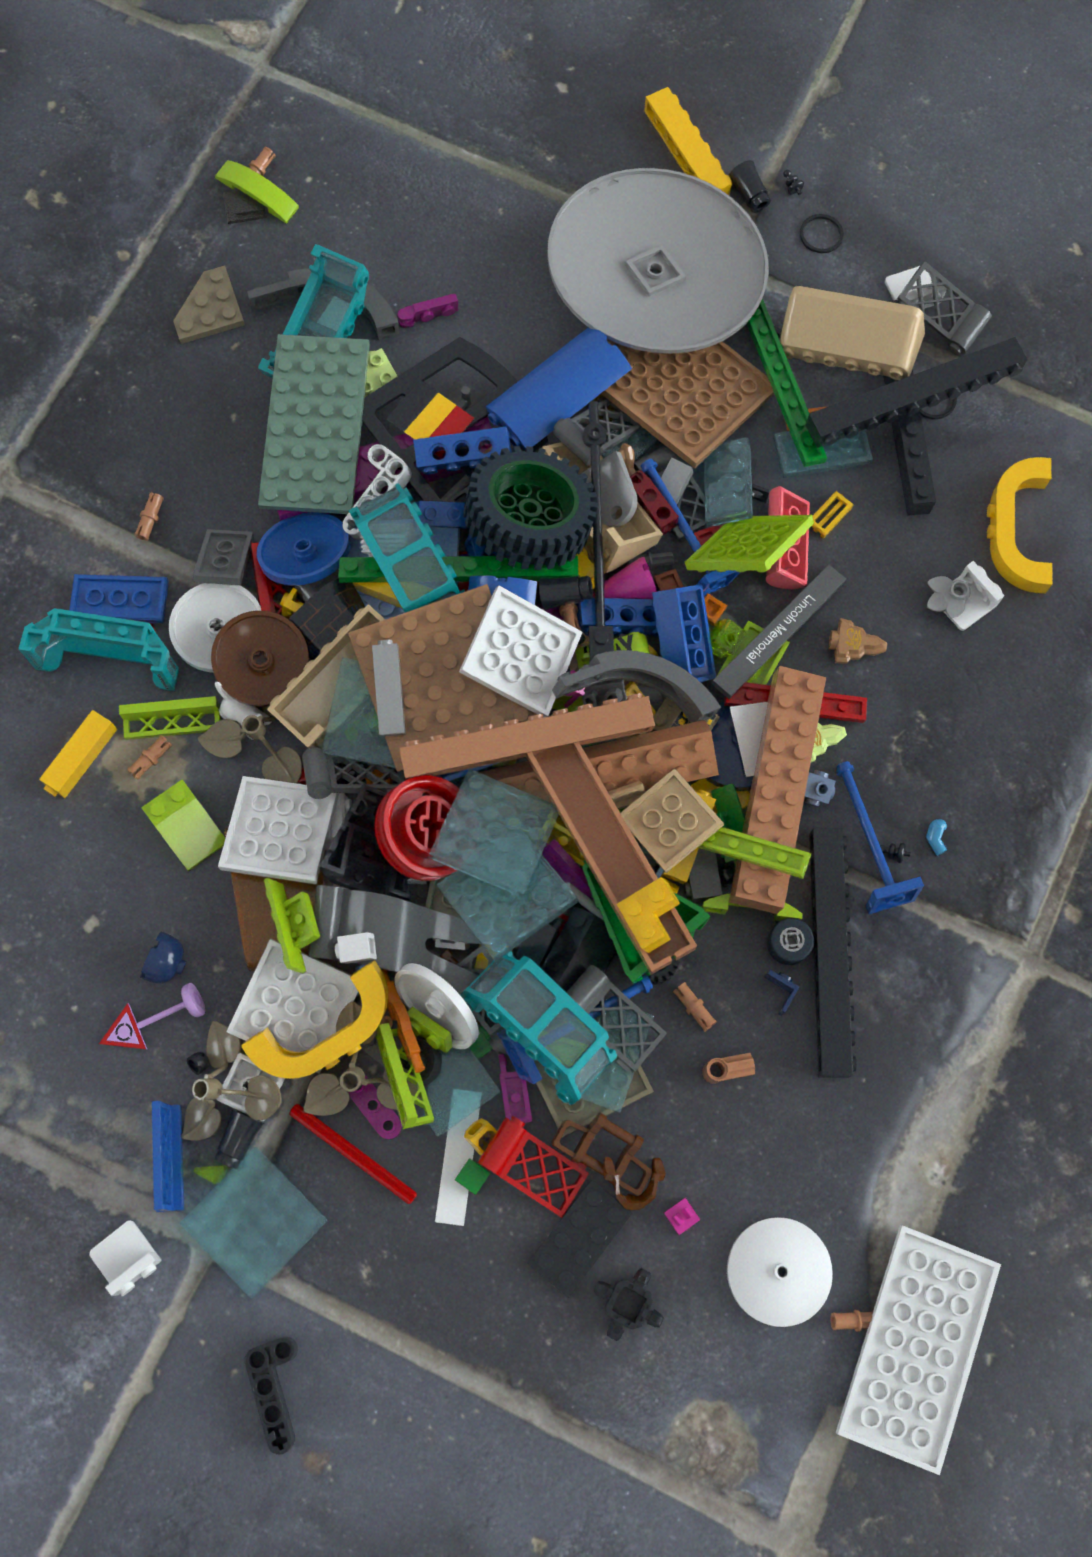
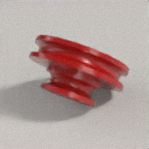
M420 775L405 780L385 795L379 804L375 817V835L383 856L397 871L415 880L434 881L456 872L470 860L477 846L479 827L471 802L456 785L441 777Z

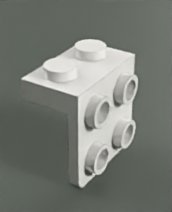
M920 266L886 277L885 284L893 300H898L897 297ZM924 270L920 275L921 285L932 284L929 273ZM937 286L938 299L944 297L947 290L946 287ZM932 287L922 288L923 301L933 300ZM917 289L909 290L905 297L912 303L919 302ZM934 303L924 304V308L934 306Z
M974 561L968 564L962 574L953 580L966 582L971 590L970 597L965 601V609L962 614L951 619L958 629L962 631L997 607L1004 597L1001 588L996 583H993L987 577L985 570ZM954 591L955 594L962 595L961 591Z
M133 1221L125 1222L91 1249L89 1253L96 1266L109 1282L105 1288L111 1296H124L135 1287L134 1283L141 1277L145 1279L157 1269L156 1265L162 1261Z

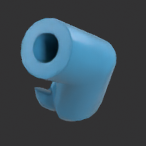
M942 819L933 820L926 834V839L936 856L947 851L941 840L943 832L947 828L946 822Z

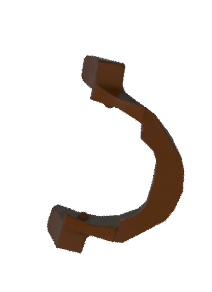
M610 1157L604 1158V1179L613 1183L616 1198L625 1209H643L655 1198L658 1182L663 1181L666 1175L660 1158L652 1159L650 1182L645 1191L639 1196L632 1194L624 1196L620 1193L619 1173L615 1171L612 1159Z

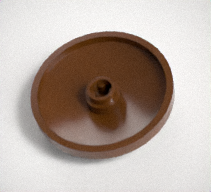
M262 610L242 613L228 621L218 632L211 651L213 673L217 682L221 683L224 691L238 702L257 707L270 706L272 699L277 695H281L287 689L288 683L293 678H298L304 671L305 665L309 662L307 644L300 630L282 615Z

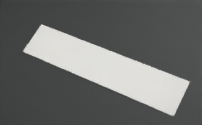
M458 1089L453 1091L435 1222L464 1226L468 1190L454 1181L467 1160L469 1158L473 1160L474 1148L464 1138L466 1129L479 1118L481 1092Z

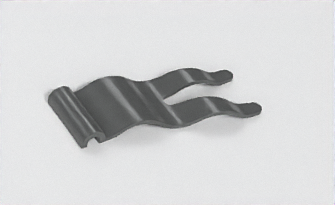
M318 885L316 886L313 912L320 938L309 944L308 956L311 958L340 961L335 953V944L338 943L337 937L368 932L374 934L377 957L375 961L380 968L397 973L406 964H419L438 974L458 993H462L479 975L427 951L425 942L428 938L492 947H520L524 935L521 932L506 931L471 922L388 895ZM373 960L362 961V962H355V963H356V964L367 965L368 963L372 962ZM483 978L473 989L481 993H488L497 983ZM506 986L497 996V1002L514 1004L519 999V992L514 987Z

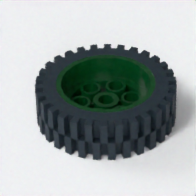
M514 446L511 453L508 448H503L500 455L495 451L491 453L490 459L485 457L482 459L481 465L477 464L471 475L464 504L466 528H470L469 534L471 538L477 537L476 544L479 547L486 545L485 552L488 555H491L493 552L497 553L496 560L502 562L504 558L509 559L508 565L515 567V563L519 562L522 563L521 569L527 570L529 564H534V570H541L543 564L546 565L547 569H553L556 562L559 566L565 565L567 559L569 561L575 559L576 554L579 555L582 552L583 546L585 547L597 513L596 492H592L594 488L592 483H586L587 475L585 473L578 475L580 468L576 464L569 467L570 460L564 457L560 461L557 459V453L552 452L551 456L545 455L546 449L539 448L538 453L533 452V447L526 446L525 451H521L520 446Z

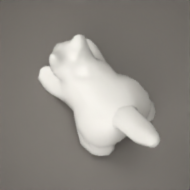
M215 682L217 691L224 698L219 707V713L223 719L236 721L242 728L243 720L249 715L270 717L255 706L246 705L233 699L224 691L220 682ZM263 722L264 725L271 724V722Z

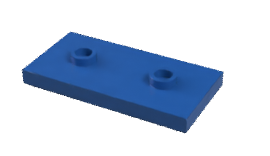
M74 574L69 611L164 624L169 580L167 577Z

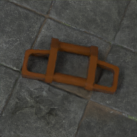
M601 1112L595 1116L587 1128L570 1120L562 1122L552 1140V1145L569 1155L572 1161L577 1164L581 1162L603 1176V1163L586 1154L595 1135L602 1128L627 1143L614 1166L615 1171L619 1173V1186L634 1195H641L652 1175V1170L634 1156L643 1144L644 1138L637 1134L634 1136L607 1120V1116ZM568 1126L584 1132L574 1152L560 1144V1139ZM630 1161L643 1170V1176L636 1188H632L620 1180Z

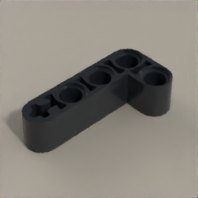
M282 1337L254 1347L247 1352L244 1359L268 1448L277 1455L286 1453L295 1443L294 1429L276 1370V1366L289 1362L297 1355L298 1345L290 1337ZM282 1342L287 1343L291 1349L290 1355L286 1358L281 1357L278 1353V1346ZM257 1351L261 1352L265 1357L262 1367L254 1365L252 1357ZM264 1378L272 1382L273 1388L268 1394L260 1389V1382ZM272 1405L280 1410V1417L275 1421L271 1420L267 1413L268 1408ZM282 1422L284 1426L279 1428L281 1437H287L288 1440L284 1443V1447L281 1443L277 1444L275 1440L279 1437L278 1428L274 1431L271 1429V1427H275Z

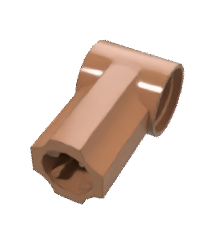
M751 1053L714 1058L703 1066L702 1075L707 1082L716 1084L720 1081L755 1075V1064ZM711 1065H717L720 1068V1077H715L711 1074Z

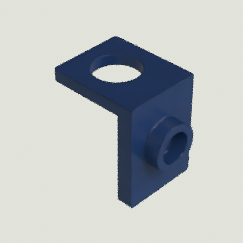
M769 970L764 978L790 993L778 1013L782 1016L797 993L799 986L792 983V978L782 972L777 974Z

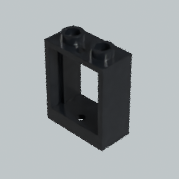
M542 909L533 918L515 958L520 960L523 956H526L541 968L565 920ZM520 975L515 977L516 980L526 983Z

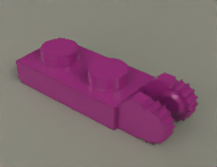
M450 294L404 307V309H400L397 313L399 318L398 324L401 328H410L418 321L428 322L434 317L450 316L459 311L456 294Z
M498 1054L505 1116L508 1119L514 1116L524 1123L532 1122L526 1080L519 1078L516 1071L507 1073L506 1057L504 1054Z

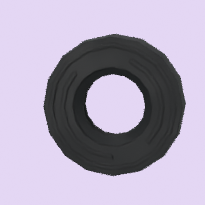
M417 1039L420 1053L425 1054L427 1059L425 1070L420 1072L423 1084L427 1085L435 1080L440 1072L442 1064L441 1053L439 1049L432 1048L426 1040ZM400 1057L402 1067L409 1070V1062Z

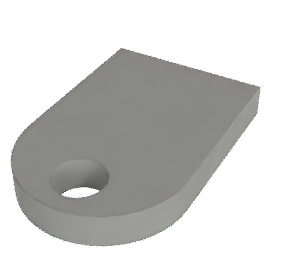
M614 451L600 461L602 524L616 528L625 525L634 516L637 508V494L622 454ZM590 467V468H588L587 470H585L584 472H582V473H585V474L587 475V477H588L586 483L591 482V467ZM619 508H622L621 517L619 519H616V511Z

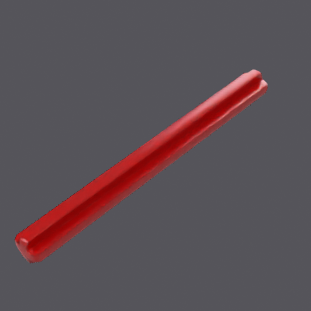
M295 1104L289 1112L291 1117L404 1202L411 1204L414 1201L417 1193L314 1115L304 1112L302 1106Z

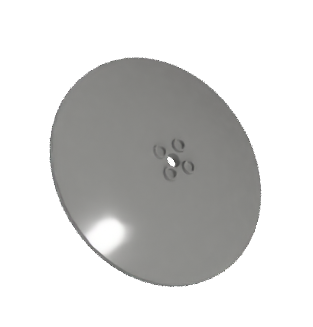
M656 168L628 169L607 174L587 183L568 198L560 208L552 224L548 239L547 259L551 279L565 305L590 329L600 330L607 336V339L636 350L653 353H684L720 343L739 331L751 319L762 301L767 286L769 274L767 250L763 238L751 217L734 199L719 188L697 177L677 171ZM650 270H659L660 273L654 274Z

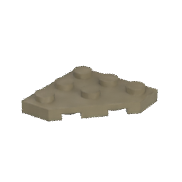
M225 266L203 272L173 320L181 344L245 325Z

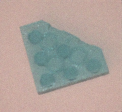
M452 1047L447 1053L439 1049L442 1059L441 1069L436 1079L428 1085L427 1093L434 1116V1121L428 1124L438 1138L501 1092L469 1047L467 1049Z

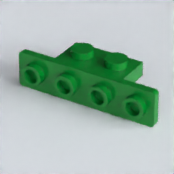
M729 784L712 790V797L716 799V815L724 823L723 828L742 833L745 815L735 785ZM721 855L722 858H725L726 862L734 861L736 867L737 859Z

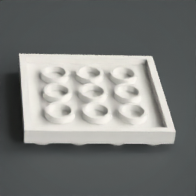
M498 586L493 592L459 673L536 714H543L545 718L549 715L556 698L552 689L558 682L557 678L566 673L582 632L505 588Z
M243 776L218 864L219 869L317 884L320 872L319 866L323 860L339 793H331L323 799H314L308 795L307 785Z
M270 938L226 1032L246 1041L268 1027L276 1041L285 1049L295 1052L305 1051L336 1032V1023L342 1009L348 1003L354 1001L358 990L350 979L351 974L316 958H311L303 952L301 953L306 972L302 974L287 969L283 962L284 955L281 944Z

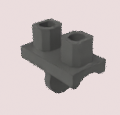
M624 679L603 681L585 687V695L582 696L584 705L593 704V707L601 706L603 701L609 699H617L618 702L626 701L627 695Z

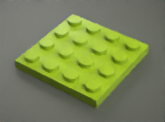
M812 515L732 517L685 561L687 570H697L698 572H705L707 570H717V572H725L727 570H737V572H745L747 570H757V572L768 571L814 524Z

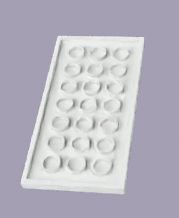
M903 1225L899 1226L836 1434L940 1475L1001 1264Z

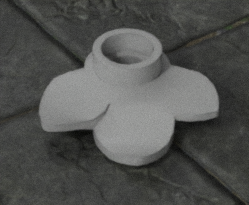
M946 576L930 579L927 584L934 594L929 598L927 608L935 612L946 610L947 615L951 619L961 615L965 609V601L968 600L971 594L969 585L962 580L952 581ZM959 590L962 595H957L954 591Z

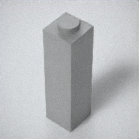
M671 457L661 479L675 503L678 504L693 475V469L691 466Z
M380 640L378 645H372L379 735L381 737L406 735L399 646L397 643L393 644V640Z

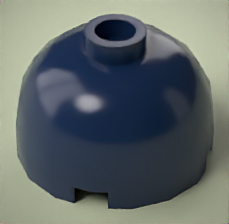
M161 931L156 938L158 944L151 948L140 976L144 980L157 984L172 980L175 974L181 975L187 962L183 960L184 949L179 940Z

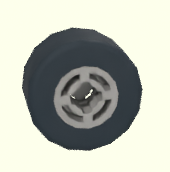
M787 918L779 921L771 929L767 937V947L770 955L779 963L795 965L802 962L811 953L814 947V936L812 930L805 922L795 918Z

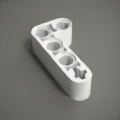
M381 444L372 446L368 451L369 461L380 472L354 505L358 509L396 489L395 484L397 483L403 489L411 479L412 472L408 465ZM385 454V458L377 462L378 457ZM403 467L400 474L394 475L397 468ZM384 486H389L386 493L380 494ZM397 496L394 497L393 499H391V500L385 502L384 504H382V505L376 507V508L373 509L372 511H374V510L380 508L381 506H383V505L389 503L390 501L396 499ZM349 512L343 521V529L352 538L362 540L359 529H354L356 524ZM384 513L370 520L368 527L372 524H377Z

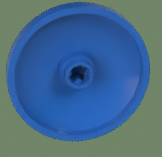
M319 512L302 513L281 520L263 535L257 547V560L263 573L277 583L284 585L310 584L326 578L339 568L340 557H348L351 541L349 534L343 529V523L338 518Z

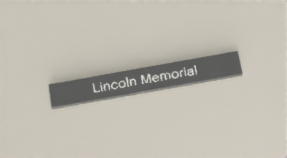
M828 565L711 684L730 699L845 583L846 578L832 566Z

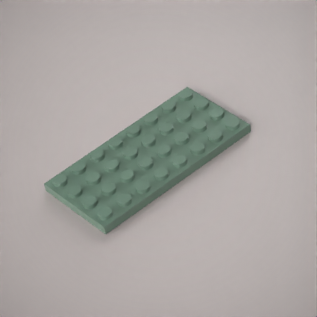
M278 334L258 501L260 509L348 514L349 510L353 508L370 348L368 339Z

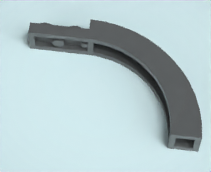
M309 268L289 271V280L277 281L274 284L256 287L253 290L247 291L252 310L255 311L300 298L311 274ZM327 269L329 277L352 286L354 276ZM367 284L362 314L373 326L378 339L381 340L400 334L398 320L389 303L377 290ZM328 286L323 287L319 295L329 298L337 297L349 304L353 298Z
M617 650L597 654L588 665L583 666L577 672L572 674L566 672L557 678L558 682L552 689L556 698L603 681L621 679L634 681L664 694L681 709L690 723L701 720L707 721L721 708L708 689L689 672L664 658L639 651Z

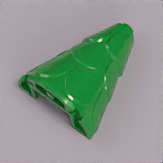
M584 860L582 868L596 908L601 911L610 939L613 940L625 974L632 983H637L643 979L642 975L644 973L647 976L650 973L587 862ZM674 893L680 902L675 908L693 938L695 930H701L710 919V915L702 907Z

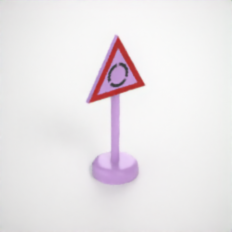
M188 983L181 990L183 1002L138 1023L130 1004L127 1003L99 1044L147 1049L140 1028L185 1007L192 1016L200 1017L205 1014L203 999L194 984Z

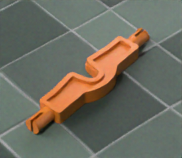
M382 970L388 987L387 1008L391 1019L397 1020V1035L408 1061L411 1060L415 1073L425 1070V1066L420 1057V1048L412 1030L408 1012L398 995L394 982L390 981L387 970Z

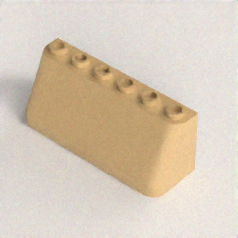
M796 286L792 289L789 297L780 343L787 359L796 358L808 363H822L829 367L837 366L850 371L858 370L868 372L874 376L884 375L900 380L909 377L925 335L924 314L919 308L914 306Z
M562 442L542 447V449H546L545 455L551 456V453L555 452L558 454V460L562 461L564 457L570 460L569 467L576 464L580 468L578 475L591 467V465L587 466ZM638 502L634 516L625 525L614 528L602 524L604 573L615 570L650 549L659 542L663 534ZM619 508L616 511V519H619L621 517L622 508ZM593 526L584 547L592 563L594 562Z
M369 604L356 612L354 619L349 625L343 626L338 631L337 637L331 643L329 642L323 646L320 651L321 654L315 660H311L305 665L304 671L298 678H293L288 683L287 689L281 695H277L272 699L270 707L267 709L308 748L318 747L326 751L372 703L348 634L354 630L385 620Z

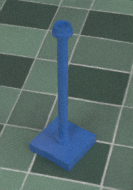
M653 459L646 460L640 465L642 471L648 474L651 481L679 516L677 524L695 553L701 547L699 541L655 468L658 464ZM707 570L705 571L707 574L696 585L702 584L705 597L707 593L711 594L728 586L740 572H737V570H727L725 572Z
M848 761L838 764L836 766V774L843 777L885 884V887L873 890L870 899L865 905L868 914L914 902L924 887L921 876L900 883H894L851 774L854 771V767Z
M644 975L641 981L621 992L626 997L631 998L640 992L644 994L649 993L653 985L649 977ZM615 995L604 1001L605 1008L618 1005ZM601 1011L590 1012L589 1015L595 1019L601 1015ZM567 1022L542 1036L538 1041L546 1047L574 1031L575 1028ZM505 1029L498 1032L497 1034L519 1078L527 1080L532 1084L542 1080L533 1059L526 1054L525 1048L519 1042L511 1040L506 1034Z

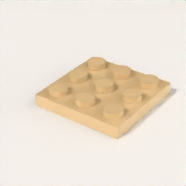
M675 768L620 813L633 836L665 873L724 826L721 819Z

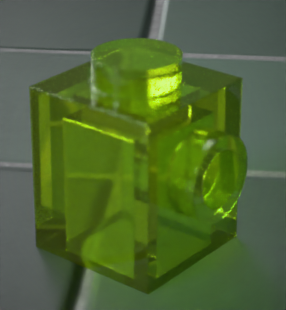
M729 618L719 620L710 634L713 654L718 657L733 655L746 631Z

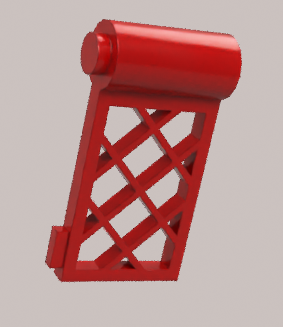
M512 1116L508 1119L505 1117L477 1163L563 1218L589 1174L585 1170L587 1166L581 1162L577 1164L527 1132L523 1128L525 1123L518 1118ZM529 1139L536 1144L538 1155L525 1158L523 1148ZM541 1148L544 1149V1150L547 1151V1152H546V1153H542ZM553 1155L556 1157L558 1169L545 1171L543 1158ZM539 1159L541 1173L528 1176L526 1162ZM562 1162L565 1163V1164L568 1165V1166L563 1167V1166H562ZM521 1163L523 1178L513 1180L507 1176L512 1165ZM574 1169L580 1173L575 1183L566 1185L564 1171ZM559 1173L562 1187L549 1190L547 1176ZM542 1177L544 1191L533 1193L529 1180ZM525 1182L526 1188L519 1183ZM563 1191L564 1201L560 1208L557 1209L552 1205L550 1194ZM545 1195L546 1201L542 1199L541 1196Z

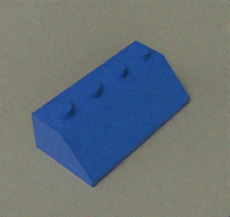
M702 584L652 592L653 607L657 621L656 629L659 634L662 658L683 668L700 682L716 678Z

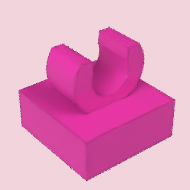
M686 1198L664 1212V1215L678 1235L700 1221V1218Z

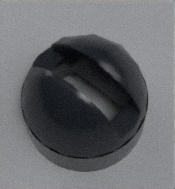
M730 866L721 867L718 870L720 883L723 887H727L733 883L735 870Z
M196 1052L187 1058L189 1068L197 1075L205 1071L210 1063L208 1056H205L203 1052Z

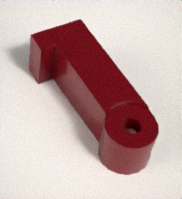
M642 470L632 474L630 478L637 494V502L663 533L662 536L677 527L679 516L650 478Z

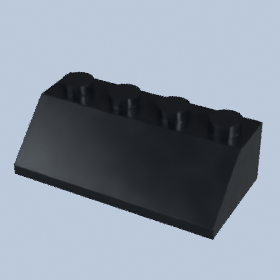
M575 906L543 963L541 969L565 992L572 987L590 965L599 968L603 973L606 972L617 950L613 940L610 939L604 920ZM530 987L527 994L536 1003L549 1008L551 1005Z

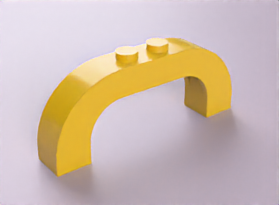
M1043 457L1021 460L1009 467L1002 475L993 490L991 502L987 508V517L990 518L987 538L990 539V552L993 563L1006 581L1024 591L1045 594L1052 586V563L1035 562L1027 559L1019 552L1015 543V492L1024 488H1046L1051 480V458Z
M373 960L350 976L362 1000L361 1013L356 1020L312 1048L300 1052L290 1051L282 1047L267 1027L241 1045L246 1055L264 1072L280 1078L293 1079L311 1075L323 1067L328 1070L340 1062L338 1058L345 1053L351 1056L362 1048L360 1044L374 1033L387 1009L388 987L384 974L377 962Z

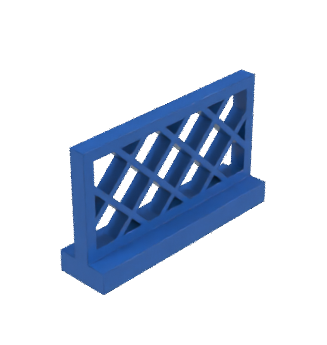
M152 1101L154 1210L156 1212L184 1210L183 1142L181 1138L182 1105H168L161 1101Z

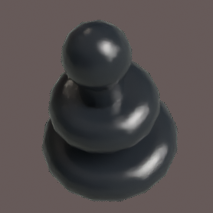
M785 170L783 175L787 178L786 186L789 187L788 193L790 195L795 193L801 195L804 182L798 180L796 175L792 176L790 170Z
M894 843L890 844V847L880 845L882 852L888 853L890 859H893L896 855L898 863L903 862L904 856L910 857L911 852L905 851V843H900L899 848H896Z

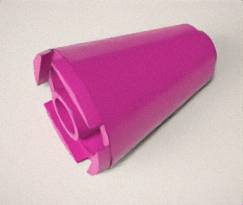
M645 557L638 558L605 580L604 598L653 599L652 592H657Z

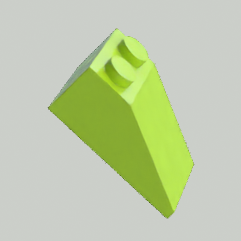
M183 779L141 807L188 871L224 846L226 838Z

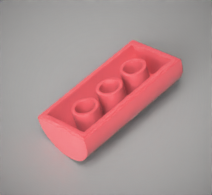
M781 486L770 491L768 516L809 515V501ZM809 529L766 571V582L769 585L781 589L807 587Z

